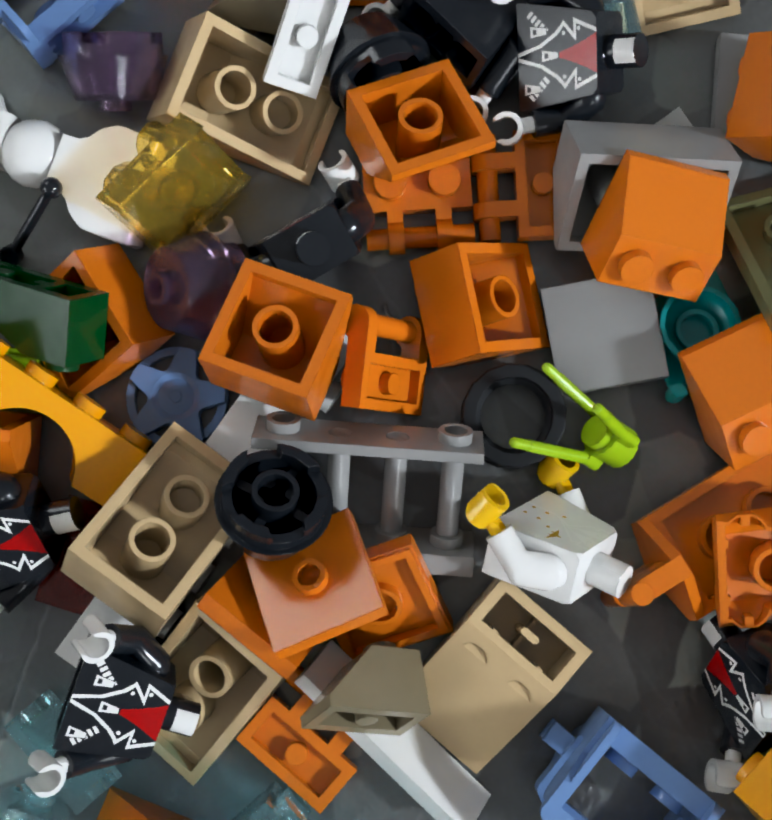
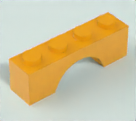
M0 338V410L7 408L31 409L54 420L65 431L72 444L73 458L69 473L71 486L101 506H104L150 451L148 448L153 441L128 423H125L121 429H118L102 417L107 410L87 395L78 391L76 396L72 398L55 387L59 378L39 363L30 360L26 366H23L8 356L6 353L11 346Z

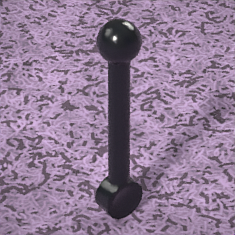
M47 177L41 182L40 197L13 243L6 245L0 250L1 261L17 265L23 260L24 253L22 248L51 199L58 198L62 193L63 187L57 178Z

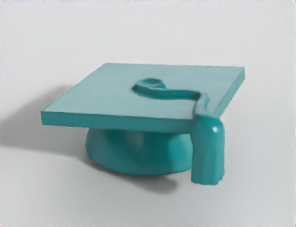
M716 270L712 273L696 302L664 295L655 298L669 377L664 379L668 387L665 392V399L669 403L676 404L688 395L686 389L688 387L677 353L742 322L738 308L728 296Z

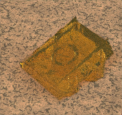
M181 112L170 123L155 120L146 123L137 135L136 148L138 155L128 165L121 164L113 167L104 179L103 190L95 197L97 201L167 263H170L203 228L223 211L249 185L252 178L244 173L203 130L204 126Z

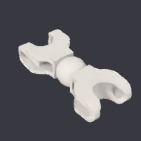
M0 93V171L8 173L11 179L20 185L36 189L40 188L41 182L45 178H57L62 184L63 190L61 194L66 200L68 211L81 229L101 238L134 249H141L147 236V229L144 225L137 223L120 212L115 200L117 185L124 175L137 169L153 171L162 175L169 173L177 155L165 144L119 125L100 129L90 137L76 138L62 133L58 127L48 121L38 119L23 121L6 110L4 98Z

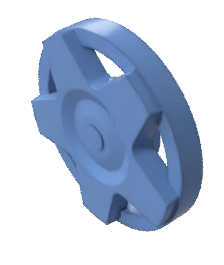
M168 347L158 350L140 362L129 378L126 391V406L129 417L135 428L149 437L155 444L161 438L155 432L166 426H171L174 421L204 442L209 439L227 414L229 390L199 378L198 357L201 352L195 349ZM173 357L167 370L162 371L153 368L160 361ZM138 389L147 397V402L140 411H138L137 406ZM217 407L213 419L203 429L202 412Z

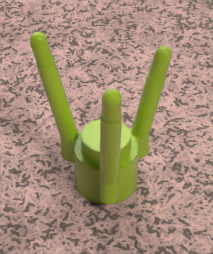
M544 363L542 371L591 416L581 431V440L584 443L585 450L580 451L518 437H512L509 440L510 447L581 463L593 471L598 470L603 463L613 468H620L628 464L638 450L640 438L637 433L619 421L602 404H595L552 364Z

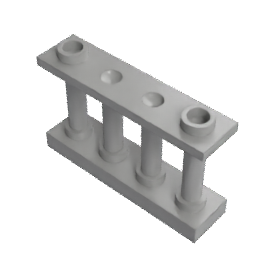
M276 411L269 413L267 416L258 415L251 436V448L277 450V444H285L296 447L304 452L328 454L327 482L333 497L332 514L348 508L351 455L385 458L380 522L376 525L357 523L365 549L412 533L431 575L473 577V531H462L458 527L464 463L484 465L483 431H473L471 427L459 423H447L439 428L317 419L312 421L287 411ZM407 459L442 462L436 526L432 528L407 527L403 524Z

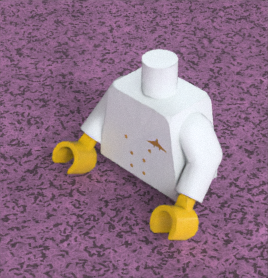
M546 456L538 466L537 475L544 485L556 489L558 495L546 491L503 516L501 515L510 506L509 499L505 492L494 483L487 484L467 503L465 511L468 521L479 529H487L490 534L486 538L488 545L482 572L561 604H572L594 587L616 598H620L631 582L633 567L612 557L618 536L615 528L593 516L587 507L580 488H573L569 478L579 470L580 464L577 462Z

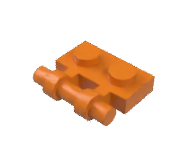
M513 130L511 138L516 135L517 130ZM532 133L523 134L521 140L517 144L512 145V152H496L495 145L493 149L470 157L471 175L476 176L478 203L473 204V222L479 224L480 242H501L500 222L516 221L517 242L554 240L553 165L561 133L534 138ZM513 173L515 200L499 201V174Z
M469 157L394 182L368 175L362 166L363 191L375 217L387 216V229L371 230L366 235L367 251L389 250V255L405 254V249L437 247V250L457 242H475L474 223L453 224L452 212L472 211L473 208ZM434 213L435 226L404 228L403 215Z
M299 665L289 679L285 680L286 683L301 695L294 705L289 707L274 693L239 733L236 740L321 814L357 771L358 766L343 754L350 743L355 741L343 731H336L328 741L315 729L301 728L300 717L313 701L294 683L304 671V668Z

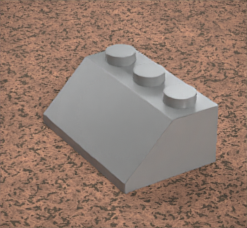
M564 120L553 165L554 246L556 250L583 251L580 243L627 149L726 173L730 179L727 206L743 161L729 140L725 138L721 128Z

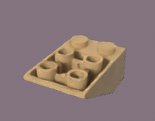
M494 578L454 625L453 632L448 633L422 663L431 715L418 724L477 774L559 693L590 656L592 651L517 586Z

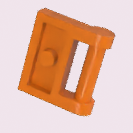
M357 303L352 304L345 333L348 336L345 367L341 374L342 395L340 406L421 416L428 349L425 343L426 339L421 318L405 316L402 319L379 315L372 307ZM377 337L395 340L401 346L400 357L376 353Z

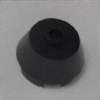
M368 12L352 18L341 26L328 63L329 87L332 100L337 106L344 109L346 113V90L432 64L427 42L398 19L385 12Z
M277 444V450H261L248 455V450L233 459L218 481L214 495L217 519L226 534L247 555L264 561H279L292 557L313 544L326 530L333 511V497L329 484L320 472L318 462L309 454L296 447Z

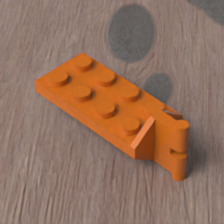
M772 454L737 471L726 465L633 522L631 527L644 565L633 571L631 582L620 598L601 591L600 598L602 603L611 608L646 606L653 599L665 593L689 621H698L716 609L712 541L714 515L772 507Z

